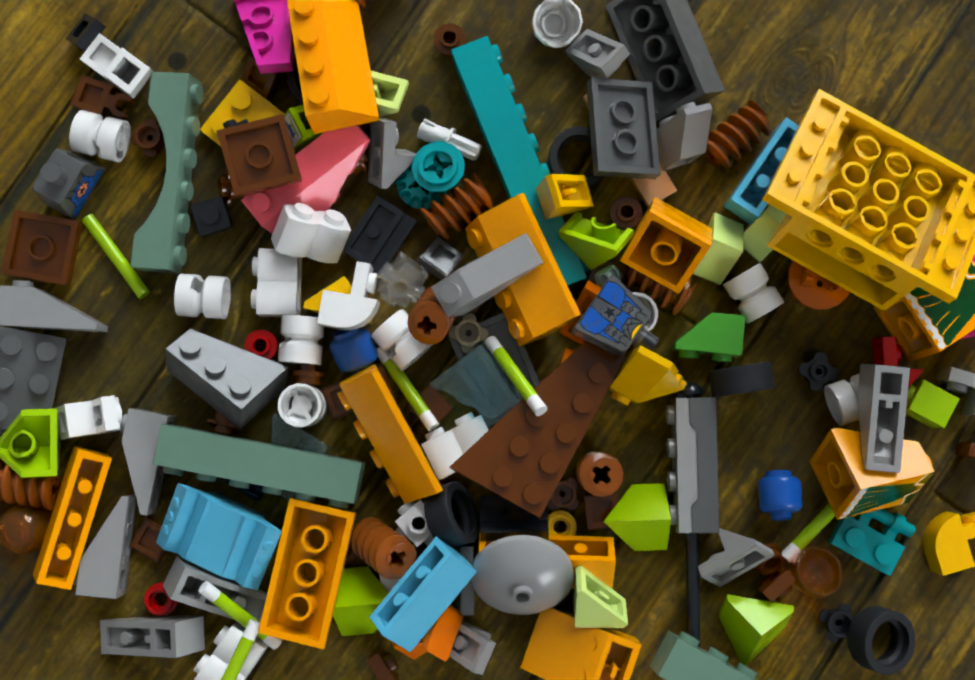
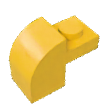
M946 511L931 520L923 537V548L930 572L944 576L975 567L967 541L975 538V512L960 516L957 513Z

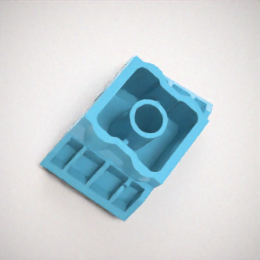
M178 483L156 543L162 549L177 553L183 559L223 578L235 580L242 587L258 591L282 531L265 520L267 515L216 491H202Z

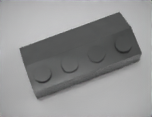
M613 0L606 5L621 44H624L630 53L627 58L636 80L652 82L656 122L676 115V109L690 102H695L696 106L702 105L725 91L687 0Z

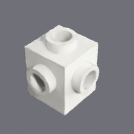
M424 498L401 506L397 510L401 516L395 521L399 526L395 529L396 532L405 537L409 543L413 542L416 547L423 542L428 546L434 539L425 519ZM416 517L423 518L425 527L416 529L412 524L413 519Z

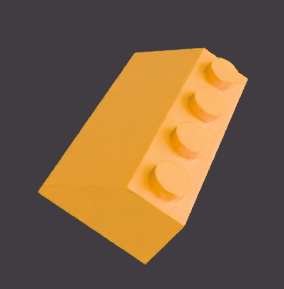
M287 0L305 116L314 134L380 121L358 1Z
M524 193L518 194L477 216L465 228L468 243L475 250L478 258L523 234H528L544 262L494 295L497 305L503 310L508 321L509 332L516 339L519 347L552 335L581 315Z
M376 364L341 381L340 387L342 391L338 392L337 395L345 410L347 411L352 408L358 420L353 422L361 439L369 438L374 447L369 453L377 468L385 467L390 476L385 482L393 497L401 496L404 504L443 491L438 478Z
M295 497L289 499L258 633L325 649L356 517L355 512L331 506L326 502L318 500L311 502L299 500Z

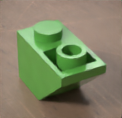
M712 312L671 344L670 351L679 352L680 358L699 359V354L712 355V361L732 362V357L742 356L745 316Z

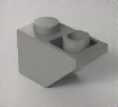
M695 102L687 103L676 109V115L665 118L658 123L660 127L656 130L659 163L663 171L687 165L706 153L712 115L710 103L696 106Z

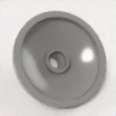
M514 535L495 540L477 554L472 564L477 570V573L471 579L476 594L491 607L509 614L530 615L554 607L568 595L574 581L573 565L567 553L555 543L537 536Z

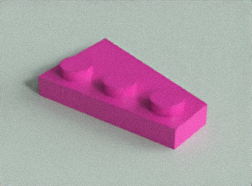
M234 0L260 74L293 71L294 42L287 0Z

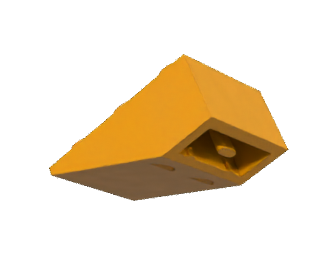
M552 607L539 613L520 668L545 680H630L642 645L637 637L612 628L575 627L573 614Z

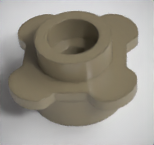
M470 313L465 314L463 321L458 323L457 326H451L449 329L450 338L458 341L464 353H472L474 346L480 341H485L489 335L488 330L481 328L476 322V316ZM467 330L472 332V335L469 337L465 335Z

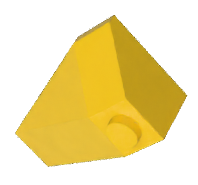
M639 346L629 351L609 390L612 391L610 396L612 399L628 406L630 402L637 404L684 390L687 383L682 380L683 377L678 374V369L673 362L643 346Z

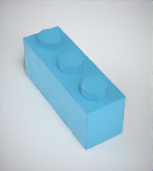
M786 117L775 128L723 207L748 224L759 218L768 205L762 198L799 125Z
M435 537L369 617L384 637L411 652L477 573V570L461 553L438 537Z

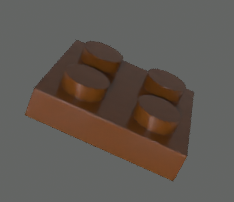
M284 114L217 130L236 198L302 182Z
M14 210L1 274L70 287L83 223L71 219Z

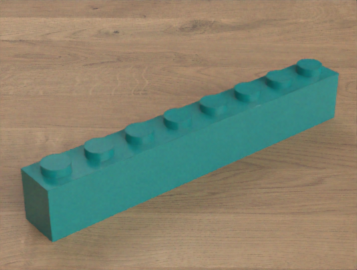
M488 36L452 49V62L508 199L521 193L525 194L568 288L584 282L587 278L585 273L589 271V268L559 237L558 231L565 224L562 216L547 220L544 218L536 187L545 176L550 174L546 163L540 164L536 155V152L540 151L535 135L533 133L528 134L524 123L527 122V116L522 104H515L511 94L515 92V87L509 73L504 75L499 64L503 63V58L498 45H491Z

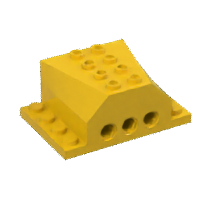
M818 89L762 198L766 203L786 213L766 246L883 311L887 310L916 287H920L950 304L957 299L975 254V174L823 90Z

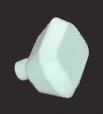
M609 265L595 274V282L598 286L603 287L611 274L621 281V272L615 265Z

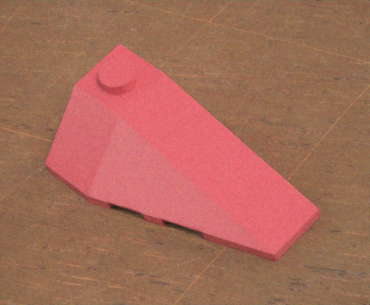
M359 125L324 132L295 155L302 182L248 195L241 201L259 224L272 234L285 204L295 205L296 203H303L310 206L314 211L329 210L332 204L336 203L340 196L339 191L348 175H351L370 139Z

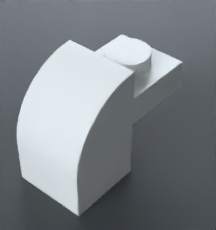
M100 33L80 58L83 63L133 99L151 77V72H153L146 64L124 48L120 49Z
M356 262L350 294L323 290L317 324L334 329L353 330L363 327L374 318L379 309L380 302L377 299L368 298L369 293L375 292L377 273H373V267L370 263Z
M115 395L99 397L92 401L63 404L56 407L58 409L61 440L120 431L122 410L119 398L115 397Z

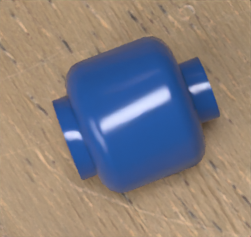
M339 329L333 334L334 339L331 341L329 348L341 372H353L354 375L371 366L377 359L378 351L367 329Z
M791 471L765 472V477L759 479L757 483L758 507L762 512L771 514V520L792 519L791 513L801 510L803 506L801 481L799 478L792 476Z

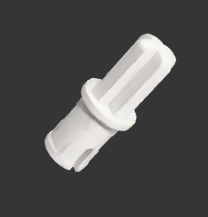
M426 118L420 124L417 132L418 139L429 143L439 141L450 143L461 152L462 156L476 161L481 153L482 146L456 134L455 128L448 129Z

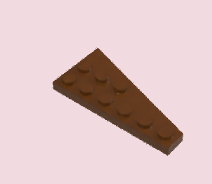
M585 341L534 388L547 406V411L543 415L536 416L523 398L449 468L540 518L632 345L620 357Z

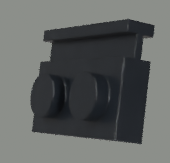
M377 195L345 243L343 252L359 262L370 263L373 271L383 277L418 222Z
M498 495L480 496L481 541H495L514 535H530L549 540L547 506L541 517L538 518Z

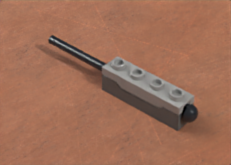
M689 381L686 382L687 385L684 390L677 391L678 398H671V405H666V424L671 425V438H667L666 453L667 458H672V471L667 473V488L669 492H673V505H669L670 525L674 526V531L683 533L686 538L687 633L700 641L699 533H719L716 397L697 398V394H703L702 388L697 383Z

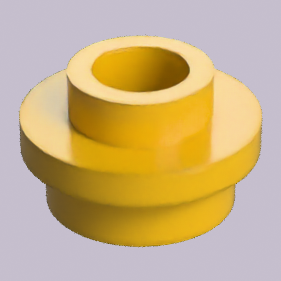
M556 510L548 515L549 535L575 536L577 524L570 513ZM557 521H564L566 524V529L561 533L554 531V524Z

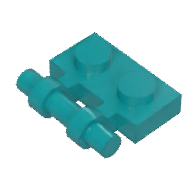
M885 509L859 514L855 519L852 517L840 519L828 543L885 575L891 576L905 549V546L894 541L898 533L909 538L912 537L916 531V526L907 522L906 517L897 512L892 514ZM872 518L885 524L882 533L868 526Z

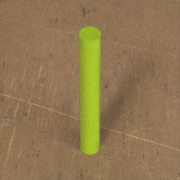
M93 214L85 216L82 219L83 224L139 299L146 297L150 293L149 289Z

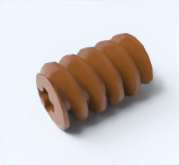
M749 100L747 106L740 107L737 114H731L727 118V122H721L717 125V130L709 132L707 149L703 156L712 165L718 166L721 164L729 169L731 167L729 156L737 161L742 159L739 148L749 153L752 151L749 143L750 140L757 145L762 143L759 135L760 132L767 137L771 136L770 123L762 108L753 100Z
M474 172L475 183L468 178H464L462 180L464 190L458 186L451 188L453 198L446 193H442L440 196L442 205L434 200L430 201L431 213L422 207L419 209L436 236L441 235L449 240L450 234L448 229L450 227L459 233L461 232L460 220L469 225L472 222L470 214L481 215L482 205L489 210L493 208L488 191Z
M630 266L623 277L628 278L626 288L631 289L635 284H638V293L651 291L650 297L653 301L661 297V309H665L669 304H673V316L677 315L684 308L697 285L695 283L690 287V277L678 294Z
M435 284L425 289L409 313L407 321L409 332L420 343L428 345L437 344L442 341L457 317H447L431 288Z
M596 451L586 453L576 464V480L584 490L594 496L604 497L612 495L623 482L624 473L622 465L616 458L607 453ZM594 467L602 469L601 473L604 475L602 480L595 478V473L592 471Z
M0 459V502L4 500L9 504L17 502L21 506L30 504L34 508H41L43 506L46 510H53L62 483L61 478H21L7 464L4 468V462Z
M364 518L352 530L350 546L353 553L386 579H401L416 561L417 552L414 545L410 544L405 537L378 518Z

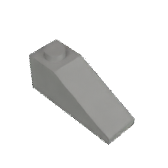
M523 234L457 269L431 288L447 317L463 316L544 262L529 235Z
M13 280L12 286H0V326L108 332L107 325L47 291L34 288V282Z
M860 364L857 400L863 469L896 473L901 471L910 368Z
M129 408L128 414H124L120 424V432L123 433L122 445L140 515L148 516L157 512L165 474L163 473L164 466L153 465L161 424L175 425L177 416Z
M134 494L121 496L82 556L73 582L76 585L75 595L117 599L126 594L132 549L129 545L133 540L137 500Z
M176 556L163 584V588L171 600L233 619L198 592L200 586L205 581H208L261 622L267 592L260 589L257 591L242 587L235 580L223 578L183 559L181 556Z
M169 615L100 620L101 654L178 658L205 650L204 616Z

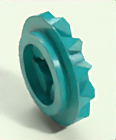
M440 141L429 143L423 146L413 159V176L418 185L430 193H446L452 187L458 186V182L464 176V158L461 152L450 143ZM435 157H438L443 166L448 165L447 168L443 169V178L441 179L435 171L430 172L431 169L435 168Z
M436 161L435 168L431 169L430 172L435 171L441 179L443 178V167ZM412 163L397 178V191L407 205L416 209L421 207L428 209L431 208L430 201L441 202L440 196L442 192H429L427 195L421 187H413V184L417 181L413 176Z

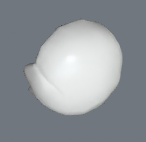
M545 0L535 9L532 18V28L535 37L543 45L552 48H561L569 45L579 36L583 23L580 8L572 0Z

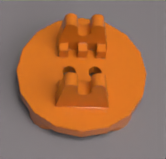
M791 261L787 271L789 293L801 305L813 310H827L839 305L849 295L850 292L799 263ZM817 281L821 282L820 287L817 286Z

